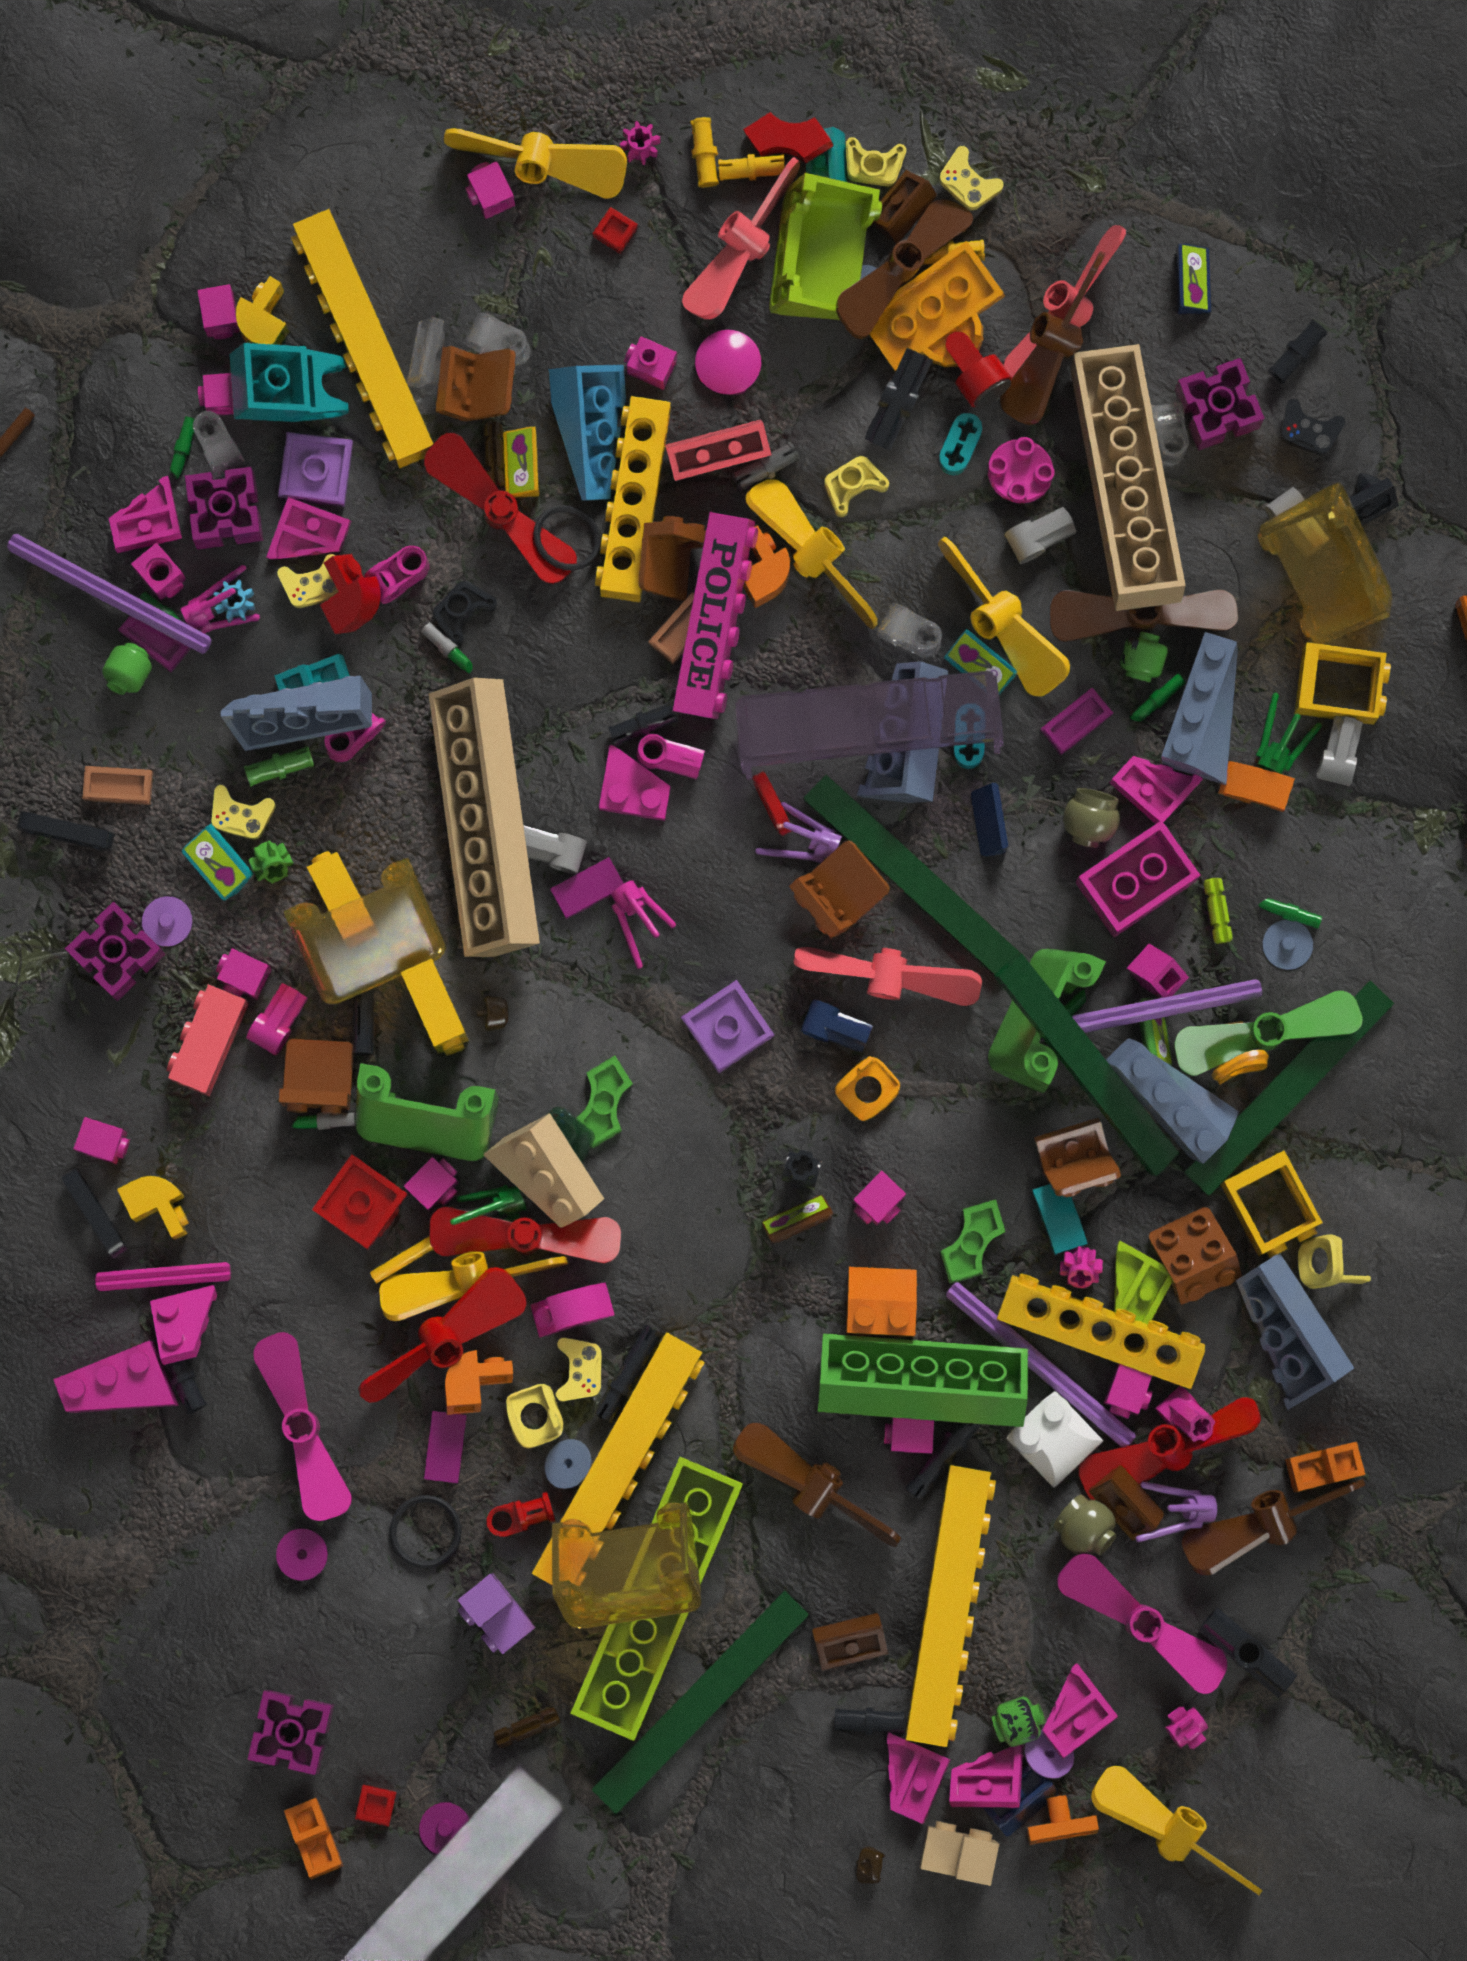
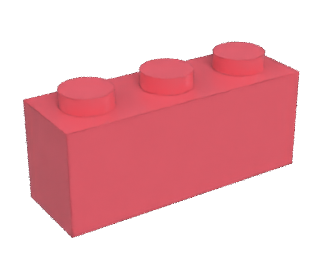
M762 420L665 445L675 481L771 456Z
M209 984L205 991H199L193 1005V1009L197 1010L192 1023L186 1022L180 1035V1040L184 1041L179 1053L174 1052L167 1065L166 1071L170 1072L168 1078L172 1082L210 1097L249 1003L246 999Z

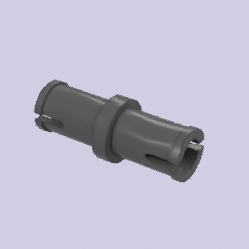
M788 441L785 445L772 451L771 456L756 459L755 462L737 472H733L732 478L735 483L748 477L739 482L737 485L738 489L744 492L747 488L765 478L768 480L774 478L777 471L793 462L799 461L800 458L797 451L784 457V455L795 448L793 444Z

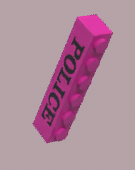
M713 512L709 513L673 711L718 719L719 713H724L727 703V694L723 693L725 680H730L733 671V661L729 660L731 648L737 646L739 639V627H736L737 616L743 613L746 601L745 594H742L744 581L749 580L752 569V562L748 561L750 547H755L758 538V528H754L755 521Z

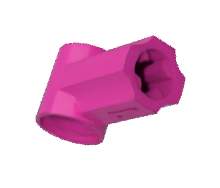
M650 734L641 739L637 748V759L647 769L657 768L697 779L705 750L668 741L657 734ZM654 744L660 748L661 756L657 759H649L644 755L643 748L646 745Z
M282 983L265 1012L260 1013L253 1022L246 1039L273 1055H277L285 1045L291 1033L290 1027L308 998L292 987Z
M1178 1386L1155 1408L1168 1425L1180 1429L1193 1441H1206L1213 1434L1214 1419L1200 1407L1198 1402L1182 1386Z

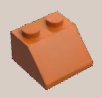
M849 1267L846 1335L914 1338L916 1334L917 1270Z

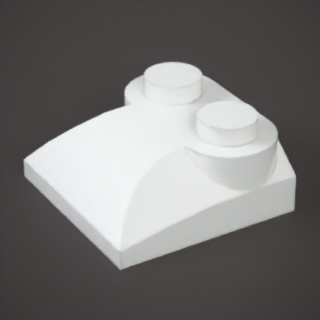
M1056 1391L1042 1400L1025 1417L1024 1427H1015L1006 1437L1007 1441L1053 1488L1057 1487L1103 1442L1098 1434L1070 1406L1067 1400L1062 1398Z

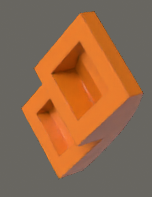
M1228 761L1227 784L1220 785L1218 794L1248 804L1254 802L1284 812L1295 778L1262 768Z
M1357 1442L1285 1459L1293 1492L1365 1475Z
M317 1798L284 1810L292 1836L298 1845L311 1880L343 1867L333 1836Z

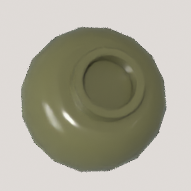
M1076 789L1075 797L1067 803L1063 813L1064 828L1069 834L1073 835L1072 841L1083 846L1097 848L1099 842L1111 840L1115 836L1120 822V815L1117 810L1118 798L1097 790Z
M1081 1494L1064 1508L1053 1527L1061 1534L1060 1538L1064 1546L1076 1555L1083 1553L1093 1555L1096 1553L1100 1556L1112 1545L1117 1536L1113 1532L1116 1524L1115 1517L1109 1508L1097 1500H1088Z

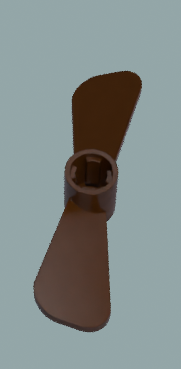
M936 200L929 204L908 239L902 240L894 246L883 265L839 295L836 301V312L847 331L855 338H866L898 288L903 287L914 278L925 259L970 227L973 222L972 213L965 207L950 200Z
M1100 251L1064 320L1047 312L1041 313L1035 319L1030 330V341L1037 346L1012 377L1011 386L1000 396V404L1003 411L1018 422L1025 425H1034L1042 419L1063 357L1068 358L1080 350L1083 344L1081 328L1069 322L1106 253Z
M1064 590L1054 596L1050 605V630L1053 636L1061 642L1075 641L1127 628L1137 633L1141 631L1150 632L1157 624L1225 632L1232 629L1238 620L1236 600L1231 593L1225 590H1213L1183 596L1180 603L1115 611L1113 597Z
M761 1423L748 1424L733 1444L735 1456L745 1464L797 1489L792 1501L806 1514L815 1518H821L831 1503L884 1543L897 1547L901 1541L899 1534L892 1528L837 1494L843 1482L839 1478L841 1473L832 1465L823 1463L822 1466L815 1464L811 1467L771 1429Z
M1364 1479L1357 1480L1292 1509H1289L1282 1491H1266L1253 1499L1251 1506L1254 1513L1202 1525V1528L1189 1529L1182 1538L1183 1550L1192 1569L1196 1573L1212 1575L1264 1541L1275 1545L1289 1543L1297 1532L1293 1516L1357 1490L1366 1484Z

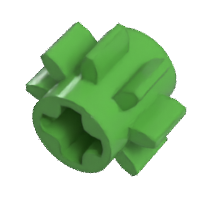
M268 841L254 848L255 858L249 859V864L258 881L265 878L267 881L274 883L288 876L287 866L293 865V861L284 843L277 846L275 843Z

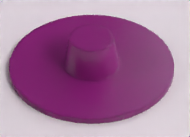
M309 1529L290 1531L280 1540L276 1550V1560L281 1571L289 1578L301 1581L317 1576L325 1567L328 1557L324 1540L316 1532Z
M443 1802L433 1805L423 1814L419 1825V1833L423 1844L430 1851L439 1855H450L461 1850L468 1842L471 1834V1823L468 1815L461 1807L453 1803Z

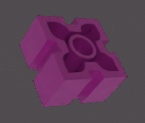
M1241 358L1216 366L1212 377L1206 378L1204 371L1179 379L1174 391L1183 414L1192 412L1193 415L1189 429L1198 451L1222 443L1228 431L1232 430L1236 438L1258 430L1265 419L1256 395L1248 397L1246 395L1250 380ZM1217 400L1219 404H1225L1224 409L1215 407L1213 405L1214 401Z
M252 467L225 470V478L217 480L214 479L211 472L185 475L188 503L192 511L198 510L197 514H190L193 542L198 550L224 546L223 538L234 537L237 544L264 541L260 513L257 506H251L250 504L259 502L256 478ZM225 503L230 507V510L226 513L217 511L222 510L221 505Z
M113 901L94 920L99 927L91 935L83 930L65 950L89 973L96 968L99 972L93 978L118 1002L137 983L131 976L140 967L147 973L166 954L143 930L135 935L132 931L137 925ZM112 946L116 948L123 946L122 954L119 957L109 958L112 955L109 951Z
M271 1690L263 1691L257 1718L265 1720L263 1732H254L247 1760L275 1766L279 1764V1760L282 1758L290 1760L288 1769L313 1775L318 1774L325 1746L317 1744L319 1733L325 1734L329 1732L335 1705L306 1699L302 1707L293 1705V1695ZM294 1723L297 1725L296 1729H299L300 1735L294 1737L291 1742L287 1740L288 1735L283 1734V1729Z

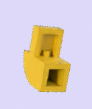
M269 276L265 284L261 282L256 287L252 295L253 303L242 297L238 301L236 320L246 343L282 345L289 334L286 323L270 314L284 293L281 282Z
M146 1176L117 1189L131 1219L135 1222L159 1211L173 1239L177 1240L188 1234L184 1226L189 1224V1221L180 1205L174 1207L173 1203L185 1197L171 1182L156 1176Z

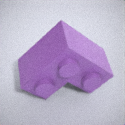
M489 1574L458 1599L462 1605L458 1612L469 1626L476 1623L478 1627L484 1630L485 1634L481 1638L493 1653L499 1649L504 1654L536 1628L494 1574Z

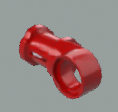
M542 1493V1497L521 1503L518 1500L492 1509L487 1516L489 1531L496 1536L504 1537L526 1531L528 1526L544 1521L556 1522L548 1493ZM540 1508L543 1509L541 1512L527 1515V1512ZM499 1511L507 1512L512 1518L511 1527L503 1532L497 1531L492 1525V1518Z

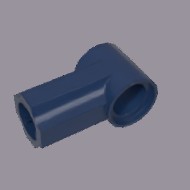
M812 1000L800 1032L823 1042L832 1041L862 1053L873 1025L842 1014L838 1008L832 1005Z

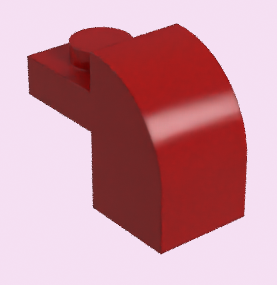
M352 554L332 556L324 562V565L338 593L320 606L335 634L354 632L370 621L376 614L381 597L379 582L376 576L364 578L361 573V566Z

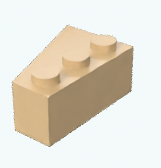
M550 1113L502 1138L483 1154L560 1228L584 1217L604 1199Z

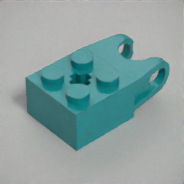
M243 343L230 353L234 419L300 422L331 419L349 413V404L331 397L322 386V375L340 372L343 368H346V362L343 357L309 350L306 346Z

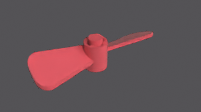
M795 157L785 166L752 221L741 212L735 211L724 222L718 237L727 245L683 295V306L689 312L703 319H713L720 315L734 290L747 260L753 261L755 258L760 260L770 248V243H768L770 235L760 227L794 181L800 168V161Z
M1114 225L1103 235L1075 287L1064 280L1053 283L1047 289L1043 303L1045 308L1049 310V314L1064 320L1100 251L1106 253L1087 291L1123 242L1126 235L1125 228L1120 225ZM1083 296L1069 323L1081 327L1090 320L1093 313V303L1087 297ZM1030 332L1005 359L1004 367L1011 377L1015 375L1037 346L1030 341Z
M800 947L796 949L793 961L794 965L808 971L869 978L867 994L888 1000H900L901 990L904 988L960 1006H969L978 1001L982 987L981 976L972 970L906 965L907 959L901 957L902 952L890 948H882L881 953H874L873 961L868 962L812 947Z

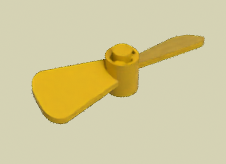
M451 128L445 130L444 143L451 148L517 159L515 174L521 181L528 184H539L546 179L547 175H550L605 199L615 197L623 187L627 157L624 151L615 145L553 144L547 135L531 132L523 136L519 146L462 129Z
M770 479L755 485L746 494V503L751 510L797 550L793 554L795 569L806 578L808 576L817 578L824 571L861 620L873 630L878 625L875 613L832 565V562L845 551L840 539L823 526L815 532L784 483Z
M947 537L940 539L938 546L945 558L984 603L971 613V623L975 631L985 639H992L997 635L1012 666L1017 670L1021 683L1029 694L1039 697L1051 692L1069 675L1070 664L1067 657L1021 617V602L1017 596L1008 591H1001L992 597L957 547Z
M469 1252L454 1258L451 1262L453 1271L395 1274L389 1276L382 1282L379 1289L380 1304L384 1316L391 1321H401L461 1298L488 1269L484 1253ZM561 1256L504 1270L513 1277L568 1264L567 1257Z
M1112 1766L1104 1771L1091 1793L1092 1802L1099 1811L1156 1838L1158 1852L1166 1860L1172 1862L1175 1860L1184 1861L1193 1849L1260 1896L1263 1891L1262 1889L1196 1844L1207 1829L1205 1820L1197 1812L1188 1807L1180 1806L1173 1814L1127 1769L1120 1766Z

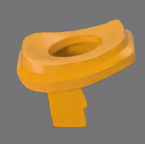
M1243 1021L1232 1022V1023H1226V1024L1243 1023ZM1252 1050L1240 1054L1218 1066L1213 1071L1212 1078L1221 1085L1239 1074L1264 1070L1268 1067L1269 1055L1265 1050Z
M869 1056L867 1059L859 1062L837 1083L835 1094L855 1117L861 1121H866L879 1114L896 1098L900 1090V1082L882 1061ZM863 1077H873L881 1084V1095L874 1102H862L856 1096V1083Z

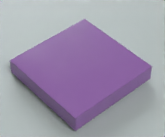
M287 432L278 498L287 500L289 497L300 502L345 507L353 440Z
M737 980L681 1017L718 1074L775 1036Z

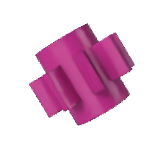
M635 121V127L630 131L623 129V136L628 141H622L620 148L623 151H629L627 156L628 162L636 159L641 160L642 165H645L646 159L650 155L657 158L658 151L653 146L660 144L661 139L658 135L652 136V124L646 128L640 126L638 121ZM642 139L644 146L638 147L636 140Z
M1078 1246L1070 1252H1064V1261L1060 1262V1275H1068V1285L1077 1288L1089 1287L1092 1283L1099 1282V1273H1102L1103 1260L1095 1259L1096 1250Z
M1179 1706L1167 1715L1172 1723L1167 1725L1165 1729L1180 1749L1187 1744L1190 1749L1194 1750L1206 1741L1202 1733L1208 1729V1726L1194 1707L1186 1711L1184 1707Z

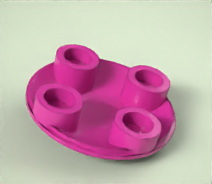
M722 330L711 334L701 343L696 353L695 366L698 379L714 392L726 395L743 394L756 381L760 373L761 355L757 345L750 337L735 330Z
M1021 437L1003 443L993 452L988 463V479L991 486L1002 498L1014 503H1029L1042 497L1049 489L1054 476V468L1050 456L1040 445L1034 443L1028 437Z

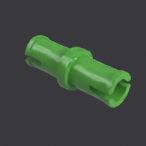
M308 746L283 755H279V753L272 754V758L252 765H246L244 770L249 785L252 787L255 784L277 777L280 780L285 779L286 774L313 767L314 763Z

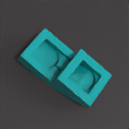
M336 654L311 665L302 664L274 677L278 690L308 686L316 682L324 683L339 680L350 675L344 656Z
M1050 1184L1032 1190L1054 1254L1088 1244L1072 1197L1056 1196Z

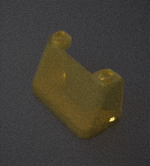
M1340 482L1320 490L1261 525L1260 532L1258 533L1260 544L1264 551L1270 550L1273 555H1279L1304 607L1303 618L1300 619L1301 629L1307 638L1311 636L1314 643L1323 644L1390 617L1393 597L1389 582L1351 501Z
M408 857L390 864L382 872L381 881L384 888L324 914H321L319 908L312 903H300L283 911L317 991L324 1002L336 1004L400 977L402 976L401 972L431 958L434 962L445 953L446 944Z
M687 1502L666 1504L657 1512V1523L592 1533L590 1527L579 1519H568L564 1522L552 1524V1595L570 1626L591 1628L695 1611L701 1606V1586L692 1518Z

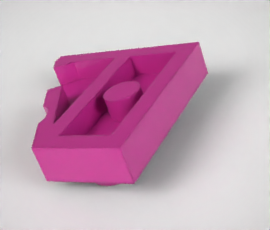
M168 476L158 480L159 485L145 496L141 493L132 500L127 508L120 509L109 518L117 553L151 546L156 542L160 544L182 539Z
M288 497L266 558L277 560L339 553L342 550L352 521Z
M610 745L599 810L665 821L671 786L616 746Z
M1133 756L1109 783L1150 820L1157 824L1161 820L1164 823L1200 784L1203 778L1196 774L1189 776L1175 772L1172 767L1162 764L1154 765L1149 760Z
M214 1285L150 1301L160 1359L163 1365L197 1357L201 1345V1335L206 1331L209 1322L208 1313L212 1301H216L217 1291Z
M1078 1663L1072 1667L1042 1730L1043 1735L1062 1759L1066 1758L1118 1717Z
M888 1733L891 1810L924 1824L951 1759L892 1733Z
M1024 1745L1011 1746L996 1754H993L991 1751L980 1756L972 1763L966 1762L951 1769L949 1797L951 1807L1020 1808Z

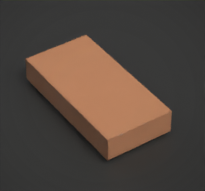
M694 593L688 596L648 641V644L672 665L684 653Z
M85 766L82 799L94 802L151 805L153 771Z

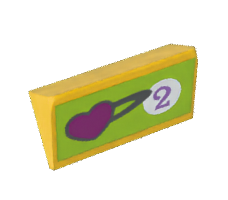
M536 427L503 432L506 492L513 495L514 498L538 497L539 479Z

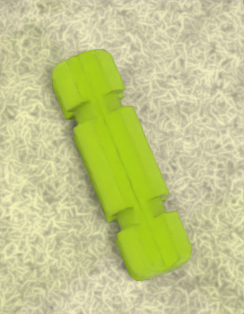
M1210 878L1204 881L1205 895L1209 896L1207 898V906L1211 926H1214L1212 931L1213 939L1216 944L1228 943L1233 937L1231 927H1228L1227 924L1230 920L1225 895H1222L1224 891L1223 881L1221 878Z

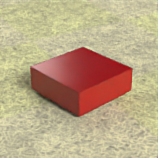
M610 207L592 234L594 238L621 254L638 229V224Z
M363 1784L355 1819L389 1827L397 1792Z

